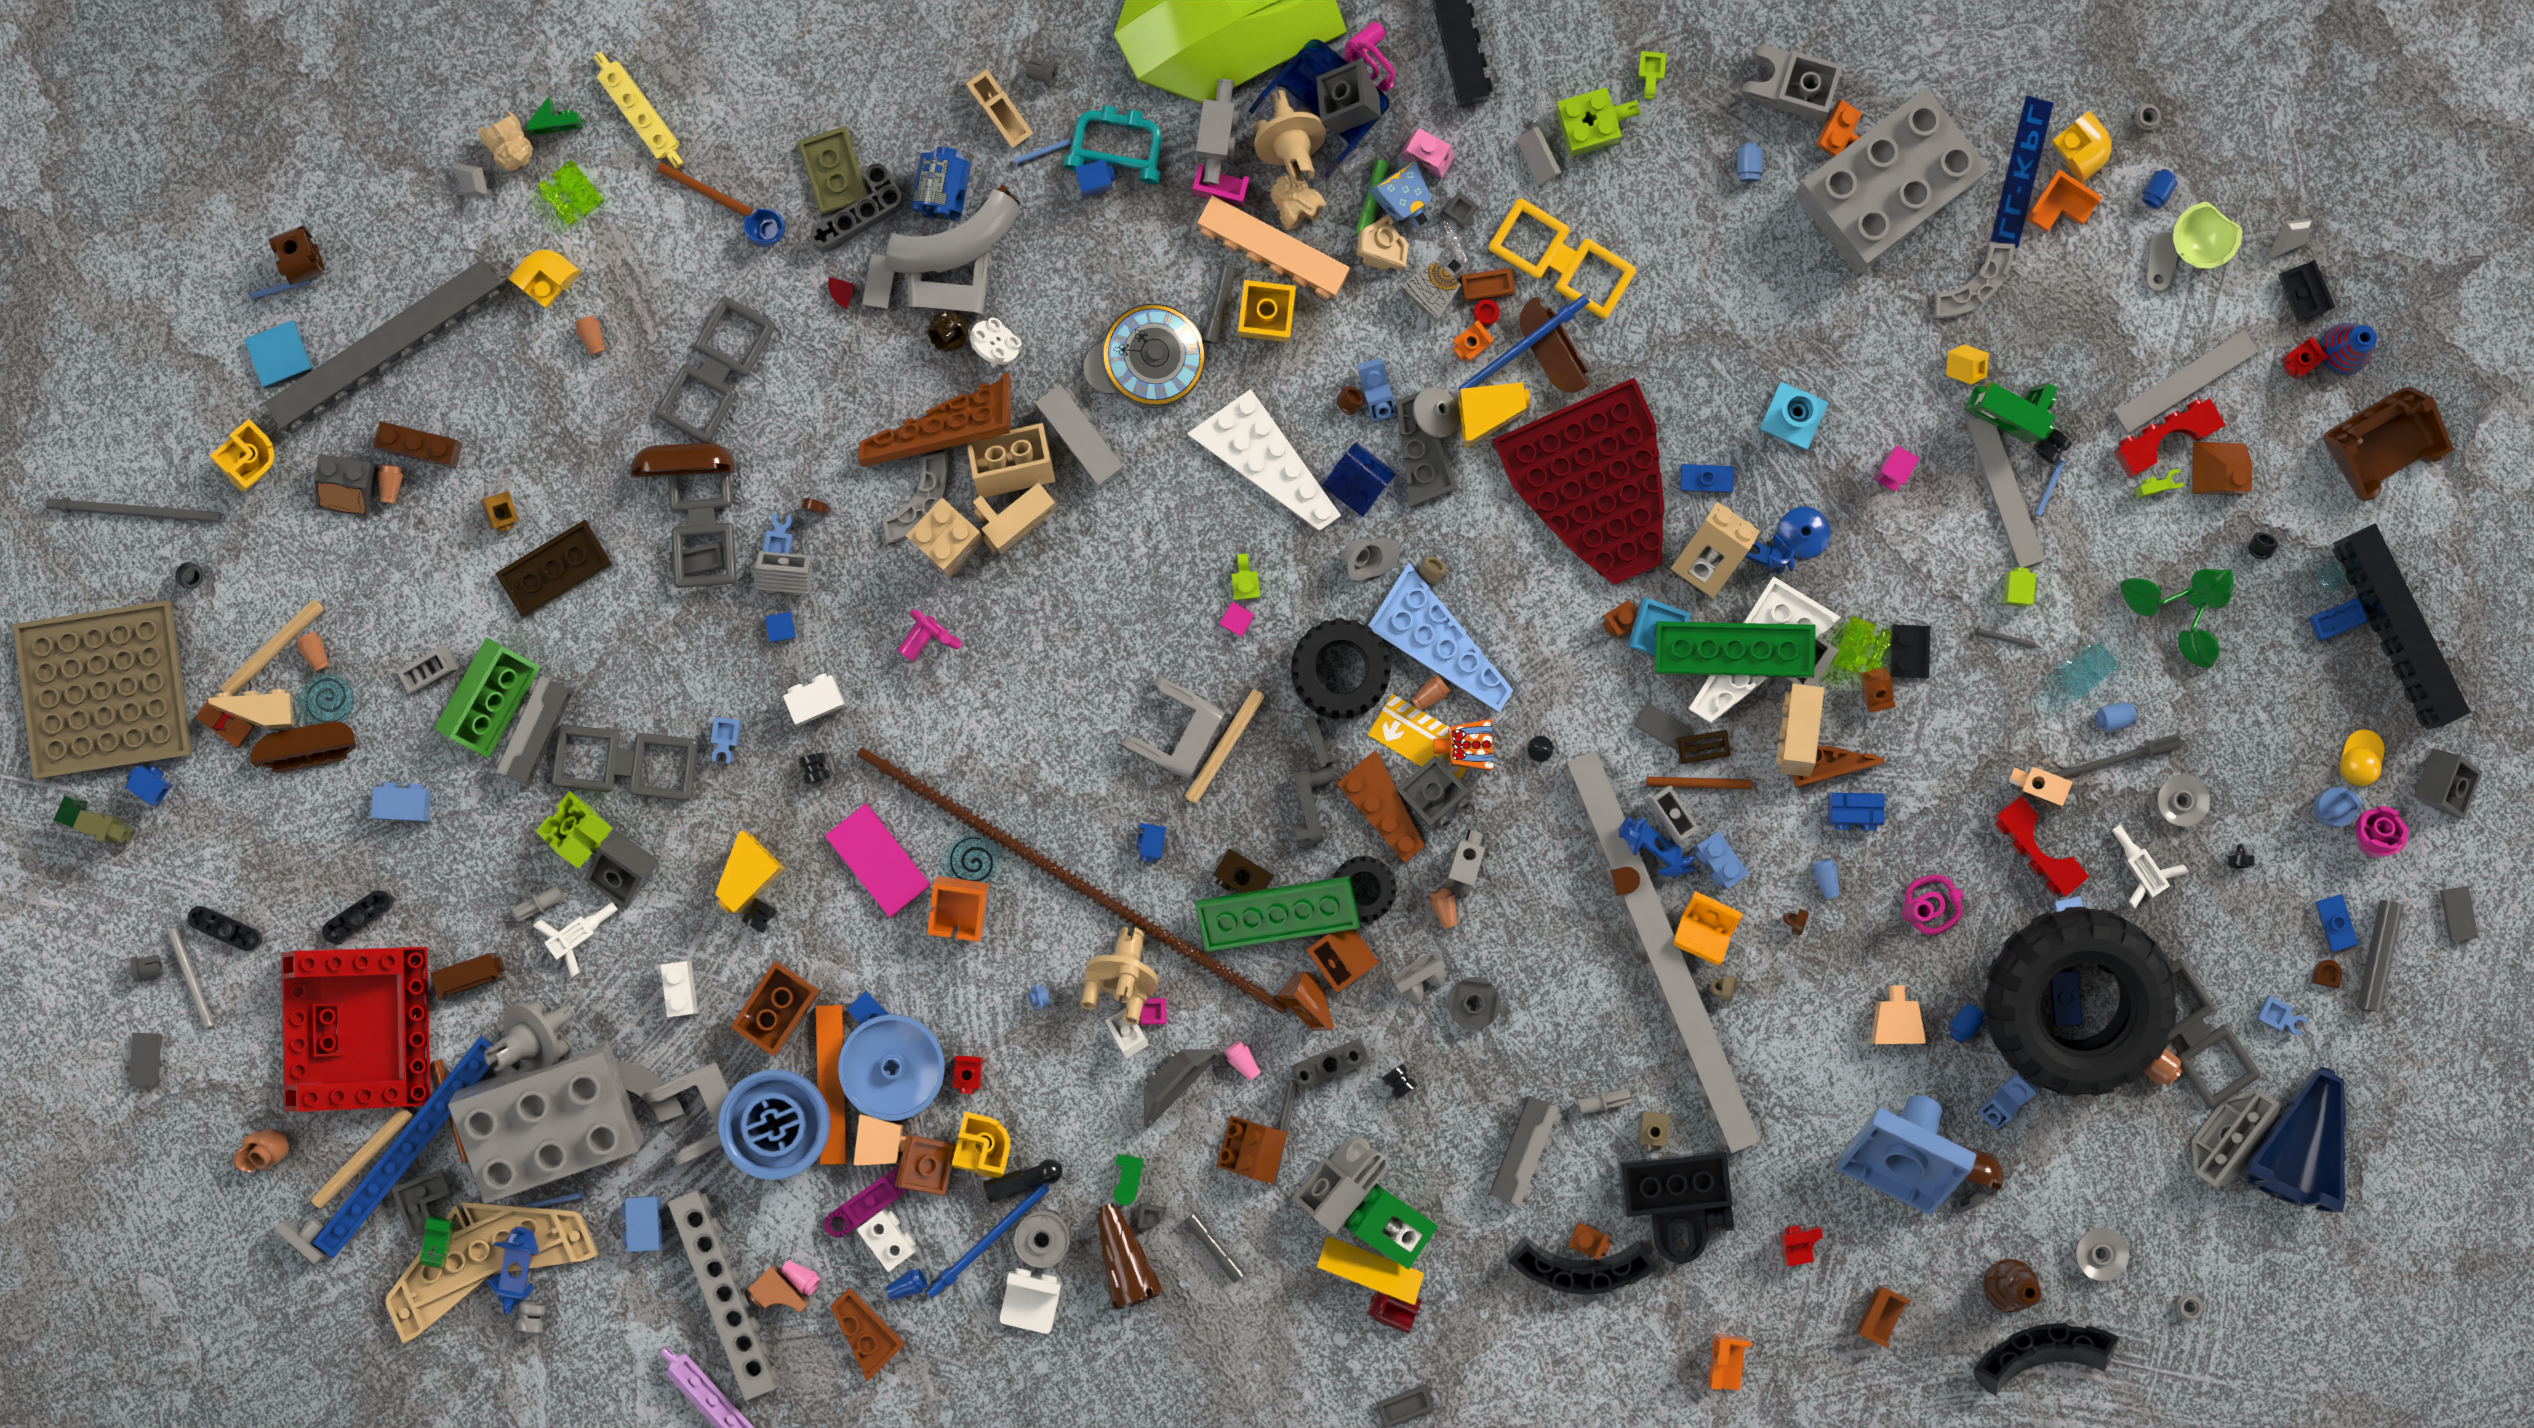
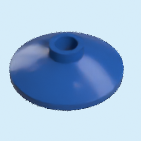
M1798 507L1784 515L1778 527V535L1786 546L1795 550L1794 557L1807 559L1817 556L1826 548L1830 539V526L1825 516L1818 510L1811 507ZM1802 527L1809 528V536L1802 535Z

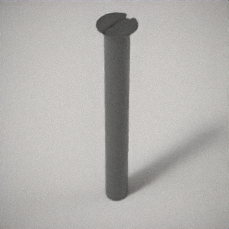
M1979 626L1976 630V636L1982 635L2034 649L2036 647V642L1980 629Z

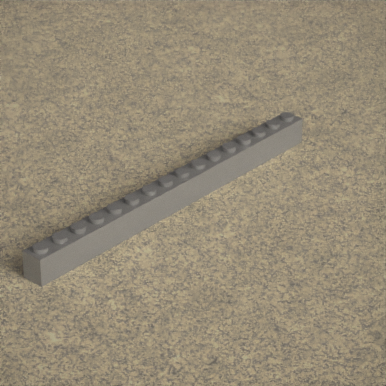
M1595 750L1565 763L1566 769L1563 770L1568 784L1573 783L1577 793L1573 794L1575 802L1579 809L1584 808L1587 816L1583 818L1589 833L1594 832L1597 839L1594 842V846L1599 857L1604 856L1607 866L1604 867L1609 881H1612L1610 870L1631 867L1639 873V887L1631 893L1616 896L1619 905L1624 904L1628 914L1624 915L1626 923L1630 930L1635 929L1638 939H1635V944L1639 953H1645L1648 963L1645 964L1646 970L1651 979L1655 977L1659 986L1655 988L1656 994L1660 1002H1665L1669 1010V1012L1665 1013L1671 1028L1675 1026L1679 1036L1676 1037L1677 1044L1681 1052L1686 1050L1689 1058L1686 1065L1691 1076L1696 1075L1700 1085L1696 1086L1702 1101L1707 1100L1710 1110H1707V1115L1711 1124H1717L1721 1134L1717 1135L1722 1149H1727L1729 1153H1734L1760 1142L1757 1130L1681 950L1673 944L1675 936L1638 851L1637 855H1633L1626 840L1619 837V828L1625 818L1597 751Z

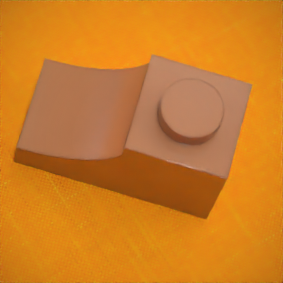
M774 1265L748 1288V1291L751 1293L749 1295L750 1299L758 1307L763 1305L767 1308L771 1304L780 1303L791 1306L800 1313L810 1304Z

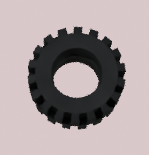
M1357 856L1348 859L1339 866L1332 879L1349 876L1351 880L1354 876L1362 873L1373 876L1379 885L1377 898L1367 905L1355 904L1360 922L1374 921L1387 913L1395 901L1397 891L1395 877L1390 868L1381 860L1371 856Z

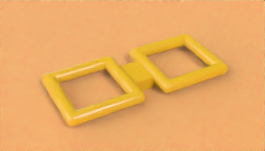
M1522 198L1517 199L1488 246L1489 250L1536 279H1540L1548 267L1561 274L1555 285V290L1573 302L1582 294L1567 285L1587 252L1590 251L1624 272L1603 307L1590 299V303L1583 307L1601 319H1607L1636 273L1635 266L1588 238L1581 242L1577 251L1563 244L1570 232V228L1526 200ZM1521 211L1557 231L1537 266L1501 246Z

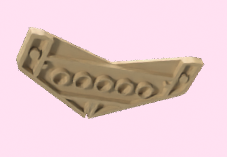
M461 1202L470 1222V1226H468L459 1204H456L445 1218L455 1220L456 1223L443 1269L420 1265L421 1250L386 1297L387 1309L402 1343L418 1337L491 1274L501 1273L505 1249L494 1246V1243L504 1242L510 1231L515 1227L524 1226L532 1230L535 1235L540 1253L539 1255L532 1254L529 1269L586 1261L599 1255L583 1216L573 1210ZM513 1262L507 1268L508 1272L522 1270L519 1262Z

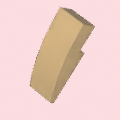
M984 68L964 83L1011 148H1014L1033 134L987 68Z

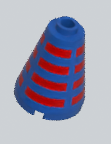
M2348 322L2332 326L2325 332L2320 341V347L2328 356L2323 361L2329 369L2332 368L2337 371L2336 373L2348 375L2360 371L2371 359L2377 342L2375 331L2367 325Z

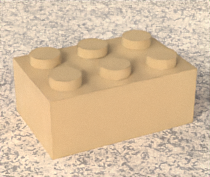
M1043 423L1010 430L1009 434L967 443L973 480L978 497L982 496L985 498L1033 487L1038 482L1040 485L1056 482Z
M1792 684L1790 692H1785L1781 714L1786 715V717H1782L1778 739L1783 740V742H1779L1775 764L1780 765L1779 773L1811 777L1816 763L1824 695L1823 687Z

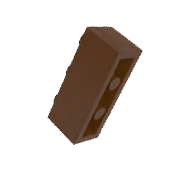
M380 421L373 446L380 451L456 469L463 444L456 439Z

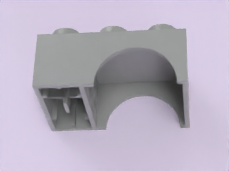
M1925 87L1803 180L1793 195L1854 273L1859 275L1905 240L1941 208L1969 188L1971 189L1977 185L1991 168L1927 87Z
M608 1039L598 1042L586 1052L561 1063L530 1072L519 1073L515 1070L456 1090L448 1104L484 1204L639 1151L643 1139Z

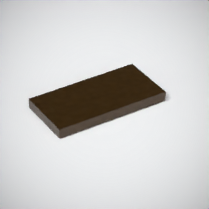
M583 520L495 574L520 616L524 619L612 566L613 563L587 520Z

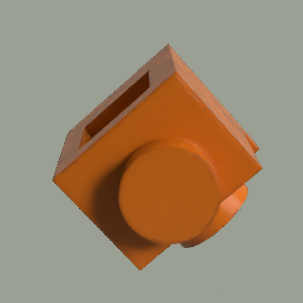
M1477 320L1471 327L1453 340L1452 344L1454 347L1452 350L1461 361L1465 359L1469 364L1492 346L1494 339ZM1469 338H1474L1476 340V345L1469 346L1467 344V340Z

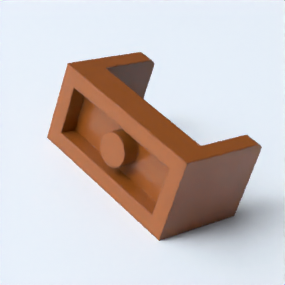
M1878 1284L1855 1332L1888 1348L1890 1343L1887 1341L1905 1304L1909 1305L1911 1300Z

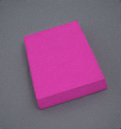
M867 803L825 835L889 918L931 886Z

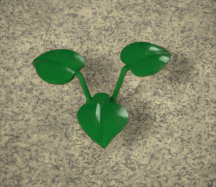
M2232 569L2198 570L2192 576V588L2187 587L2184 591L2166 599H2160L2161 589L2149 580L2128 578L2121 582L2120 587L2126 603L2135 613L2143 616L2154 615L2159 609L2158 604L2165 605L2188 595L2189 603L2194 607H2199V610L2191 625V631H2182L2179 634V649L2187 660L2203 668H2212L2220 653L2218 641L2211 633L2204 630L2197 631L2196 627L2207 605L2213 609H2220L2225 607L2230 601L2233 592Z

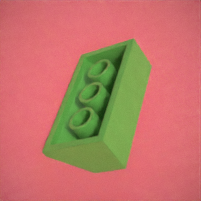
M486 637L434 729L489 758L539 671L540 666Z

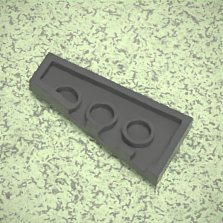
M1420 391L1396 400L1409 508L1458 489L1439 438L1429 436L1423 432L1414 419L1413 403Z

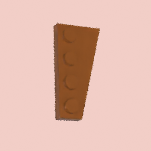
M1374 750L1336 784L1405 863L1423 848L1424 844L1377 750Z

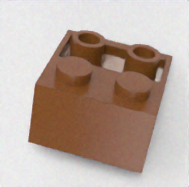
M1356 929L1329 933L1306 949L1336 993L1379 963Z
M1230 1116L1216 1167L1273 1184L1288 1132Z

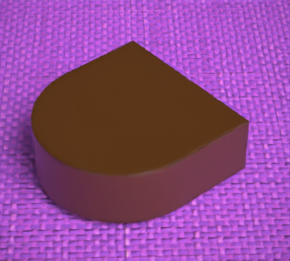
M809 498L803 499L801 505L802 510L828 516L830 509L828 504Z
M1622 867L1610 870L1616 896L1631 893L1639 887L1640 876L1634 868Z
M2333 960L2318 962L2314 967L2311 983L2340 989L2342 978L2340 965Z

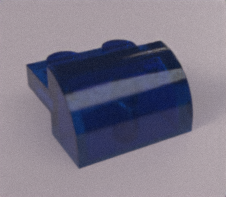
M1355 442L1340 459L1322 486L1361 517H1364L1397 473L1359 443Z

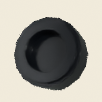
M2258 532L2254 534L2248 550L2255 558L2262 560L2270 559L2278 547V542L2273 536L2264 532Z
M185 562L177 568L175 580L186 589H194L203 580V570L192 562Z
M1545 736L1534 737L1528 743V755L1536 762H1544L1553 754V744Z
M2240 843L2237 845L2236 855L2228 856V866L2238 869L2252 868L2255 866V856L2246 855L2245 846Z

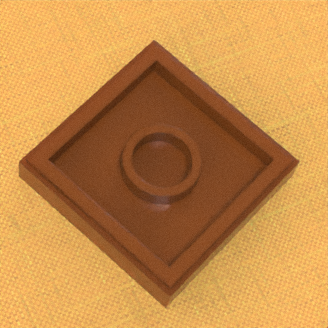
M907 1134L895 1186L945 1196L957 1144Z

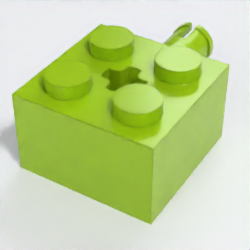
M1605 87L1557 101L1555 112L1569 157L1618 144L1622 137L1618 125L1619 121L1641 115L1640 108L1637 107V100L1614 106L1608 89ZM1588 118L1589 121H1593L1592 126H1589L1588 123H1583L1584 119Z

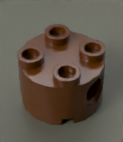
M305 225L269 239L272 251L277 253L280 259L276 261L277 268L281 276H286L290 286L325 273L319 249L316 244H313L311 240L313 236Z

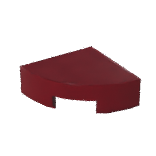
M829 277L828 288L833 300L840 307L848 310L855 284Z

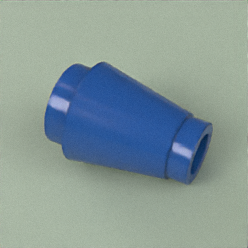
M911 1268L890 1285H887L886 1291L889 1298L893 1301L922 1293L923 1289L928 1286L927 1280L921 1269L914 1270Z

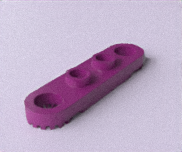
M899 1166L831 1212L825 1219L824 1227L826 1232L832 1237H843L910 1189L895 1186ZM837 1216L842 1217L845 1221V1228L840 1232L834 1231L831 1227V1220Z

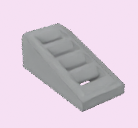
M443 646L436 648L398 670L397 674L408 695L454 672L458 669V666L448 647ZM429 661L432 662L436 670L435 674L428 663ZM419 666L422 667L424 673L426 674V676H427L426 679H424V677H423V675H422V673H421V671H420V669H419ZM410 671L414 673L418 681L416 685L409 674Z

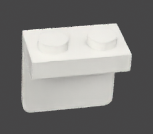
M1016 1268L1015 1271H1010L1007 1278V1288L1000 1314V1322L1005 1325L1044 1334L1050 1333L1062 1282L1057 1281V1277L1053 1275L1042 1274L1041 1277L1031 1275L1032 1271Z

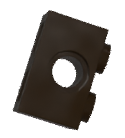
M1230 848L1213 874L1217 878L1215 881L1217 885L1227 891L1232 887L1239 891V893L1265 890L1274 877L1273 874ZM1244 870L1249 873L1250 880L1246 885H1238L1235 882L1234 877L1238 871Z

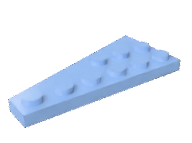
M1408 563L1368 626L1381 639L1499 713L1513 692V689L1488 661L1443 603L1430 590L1425 581L1421 579L1412 565Z

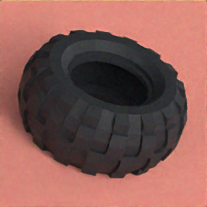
M2085 906L2066 907L2063 911L2055 913L2046 912L2031 919L2029 925L2019 932L2015 931L2003 943L2004 948L1997 959H1993L1987 974L1988 985L1986 993L1983 995L1984 1013L1987 1017L1988 1031L1996 1048L2007 1063L2025 1080L2040 1089L2045 1088L2056 1092L2058 1095L2078 1097L2080 1094H2093L2094 1096L2112 1093L2114 1091L2113 1088L2124 1083H2133L2145 1074V1068L2154 1059L2159 1060L2168 1046L2166 1041L2171 1028H2175L2178 1013L2175 994L2178 990L2174 973L2165 959V954L2157 943L2141 928L2121 915L2104 909L2094 910L2088 909ZM2090 962L2108 967L2118 982L2120 998L2116 1014L2111 1022L2098 1034L2080 1040L2063 1039L2048 1032L2042 1023L2040 1002L2043 991L2050 979L2062 969L2077 963Z

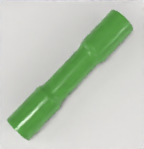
M1375 160L1369 189L1387 178L1390 163ZM1369 191L1355 235L1358 237L1359 232L1373 224L1376 218L1375 213L1378 202Z

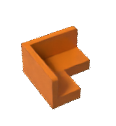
M2059 169L2051 177L2025 219L2046 233L2060 212L2078 224L2083 225L2103 197Z
M1714 1333L1708 1387L1710 1389H1740L1745 1347L1752 1346V1341L1746 1337Z

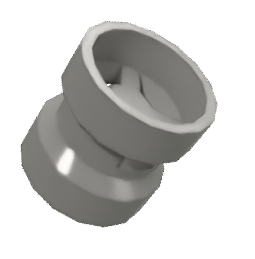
M519 1302L518 1311L520 1312V1319L516 1322V1330L534 1333L542 1332L543 1323L541 1318L545 1314L546 1305Z

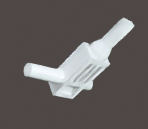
M2121 825L2112 829V832L2124 848L2127 857L2124 860L2140 883L2129 900V904L2134 910L2145 893L2151 898L2168 888L2170 884L2166 880L2167 878L2189 873L2184 865L2159 870L2146 849L2140 850L2130 840Z
M611 902L594 915L587 916L584 919L582 916L560 932L542 920L536 922L533 927L550 937L545 942V945L557 961L563 957L565 958L572 979L580 973L573 950L595 935L593 931L596 930L598 925L618 911V909Z

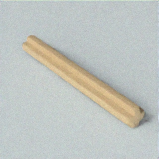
M317 600L310 601L221 686L222 692L231 693L234 696L323 612V606Z
M1253 689L1185 794V798L1190 802L1196 804L1263 701L1264 695L1258 690Z
M402 1107L311 1198L312 1203L319 1209L323 1208L413 1118L411 1111Z

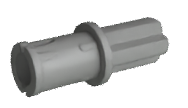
M557 884L538 895L536 893L533 894L531 899L513 907L512 912L518 921H522L540 911L542 913L545 912V908L564 900L565 896Z
M1628 1089L1605 1094L1602 1091L1600 1095L1578 1099L1581 1116L1601 1110L1608 1112L1610 1108L1631 1103Z

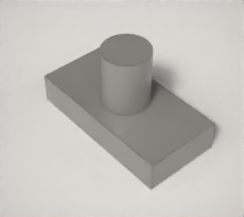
M311 1218L301 1231L289 1220L282 1221L275 1228L276 1232L313 1264L321 1263L328 1255L312 1243L324 1228L315 1218Z

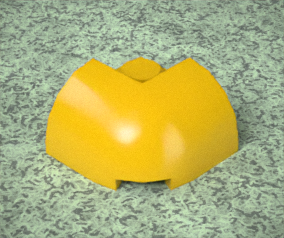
M2091 111L2085 113L2051 141L2067 161L2065 165L2080 183H2084L2099 171L2109 160L2112 151V142L2107 130Z
M541 249L533 251L523 258L507 279L545 309H548L563 290L566 292L582 271L553 250Z
M250 419L229 435L230 439L210 455V459L229 477V481L244 492L266 475L275 457L272 443Z
M964 1112L952 1167L976 1172L978 1176L1002 1177L1010 1151V1138L1007 1130L999 1121L993 1118Z

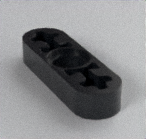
M380 890L371 892L327 921L322 928L323 938L329 943L345 941L389 912L393 906L391 895L386 891ZM376 896H378L379 898H385V901L383 902V909L381 907H375L369 911L363 905L365 903L367 906H372L373 904H375L377 902L375 899ZM356 909H360L364 913V920L358 925L351 921V913ZM346 923L350 928H352L350 931L348 927H344L343 929H341L338 932L340 935L339 937L330 936L329 934L332 932V925L334 927H340L341 925Z
M196 906L188 913V923L192 928L243 951H254L262 944V935L259 930L211 908ZM204 911L205 918L215 921L212 925L205 922L198 924L199 920L195 918L196 914H202ZM223 921H228L232 926L231 933L228 936H222L218 931L219 924ZM238 932L243 935L253 933L251 938L255 941L253 944L246 946V940L236 937Z

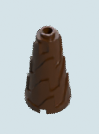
M1113 1203L1098 1208L1100 1213L1096 1214L1100 1230L1102 1257L1113 1310L1124 1309L1123 1305L1133 1306L1163 1294L1162 1285L1151 1268L1141 1245L1126 1223L1119 1206L1115 1207Z
M2011 1258L2002 1259L1994 1262L1995 1264L1986 1271L1983 1280V1291L1987 1300L1995 1308L2004 1312H2018L2030 1308L2039 1302L2042 1293L2038 1278L2024 1262Z

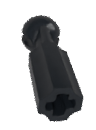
M1045 1159L1038 1166L1026 1170L1020 1169L1004 1174L999 1178L983 1181V1186L989 1203L1029 1191V1188L1041 1184H1055L1062 1177L1063 1171L1058 1161Z

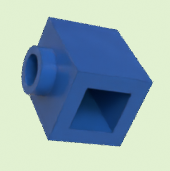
M1105 159L1075 167L1082 197L1113 190L1111 182L1116 181L1112 165L1107 167Z
M140 765L139 768H134L128 775V783L125 788L149 805L158 806L173 784L163 778L164 772L153 765L150 767Z

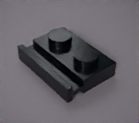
M2316 260L2278 275L2298 323L2335 308Z
M1891 625L1890 676L1894 678L1928 679L1930 667V626Z

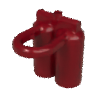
M1376 1290L1374 1297L1370 1299L1372 1303L1367 1314L1373 1316L1374 1320L1409 1334L1422 1299L1417 1298L1415 1305Z

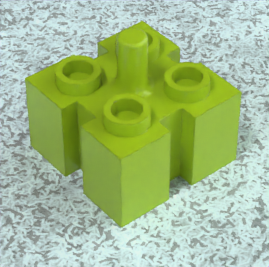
M569 791L556 806L559 810L553 817L549 815L536 832L549 843V846L558 855L579 869L592 854L590 849L597 851L602 845L601 842L606 839L613 828L589 804Z

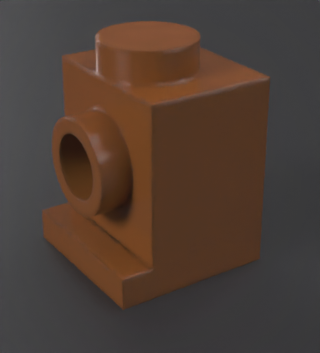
M1876 668L1860 673L1863 700L1869 712L1894 708L1892 678L1887 669Z

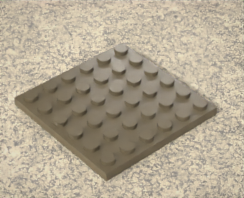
M165 600L13 624L33 779L38 780L193 756L172 601Z

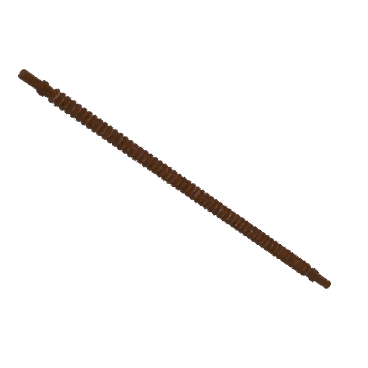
M863 747L859 750L858 757L878 768L880 773L891 776L892 781L898 780V784H904L905 789L911 788L912 793L916 791L918 797L922 795L925 801L931 800V805L936 803L938 809L942 807L945 813L949 811L951 817L956 815V819L958 821L962 819L964 825L969 823L970 828L975 827L976 832L982 831V835H988L989 840L995 839V843H1001L1002 848L1008 847L1009 852L1015 851V856L1021 855L1022 860L1028 859V864L1033 862L1035 868L1039 866L1042 872L1046 870L1048 876L1052 874L1055 880L1059 878L1061 884L1066 882L1068 888L1072 886L1074 887L1073 891L1079 890L1081 896L1086 894V899L1092 898L1093 903L1099 902V907L1105 906L1106 911L1112 910L1113 915L1118 914L1119 919L1125 918V922H1131L1132 927L1138 926L1140 930H1145V935L1151 934L1152 939L1158 938V943L1164 942L1165 947L1171 946V950L1174 951L1176 949L1178 955L1184 954V958L1187 959L1189 957L1191 963L1196 961L1198 967L1200 965L1204 966V971L1209 969L1211 975L1213 973L1217 974V978L1222 977L1224 983L1229 981L1230 986H1236V990L1242 989L1243 994L1248 993L1255 1001H1261L1283 1015L1287 1006L1266 993L1264 988L1253 985L1252 980L1246 981L1245 976L1239 977V972L1234 974L1232 968L1226 969V964L1221 966L1219 960L1215 962L1212 956L1208 958L1206 952L1201 954L1199 948L1195 950L1194 945L1188 946L1187 941H1180L1181 937L1175 938L1174 933L1168 934V929L1162 930L1161 925H1154L1155 921L1149 922L1148 917L1142 918L1141 913L1136 914L1135 909L1129 910L1128 905L1124 907L1122 901L1116 902L1115 897L1109 898V893L1105 895L1102 893V889L1096 890V885L1091 887L1089 881L1085 883L1082 877L1078 879L1076 873L1071 875L1069 869L1067 871L1063 869V865L1058 867L1056 861L1052 863L1050 862L1051 858L1045 859L1044 854L1038 855V850L1032 851L1031 846L1025 847V842L1019 843L1018 838L1012 839V834L1006 835L1005 830H998V826L994 828L992 822L988 824L985 818L982 820L979 818V814L975 816L972 810L966 811V806L961 808L959 802L955 804L952 798L948 800L946 794L941 796L940 791L935 792L934 787L928 788V784H922L921 779L915 780V776H909L908 771L902 772L901 767H894L887 759L883 760Z

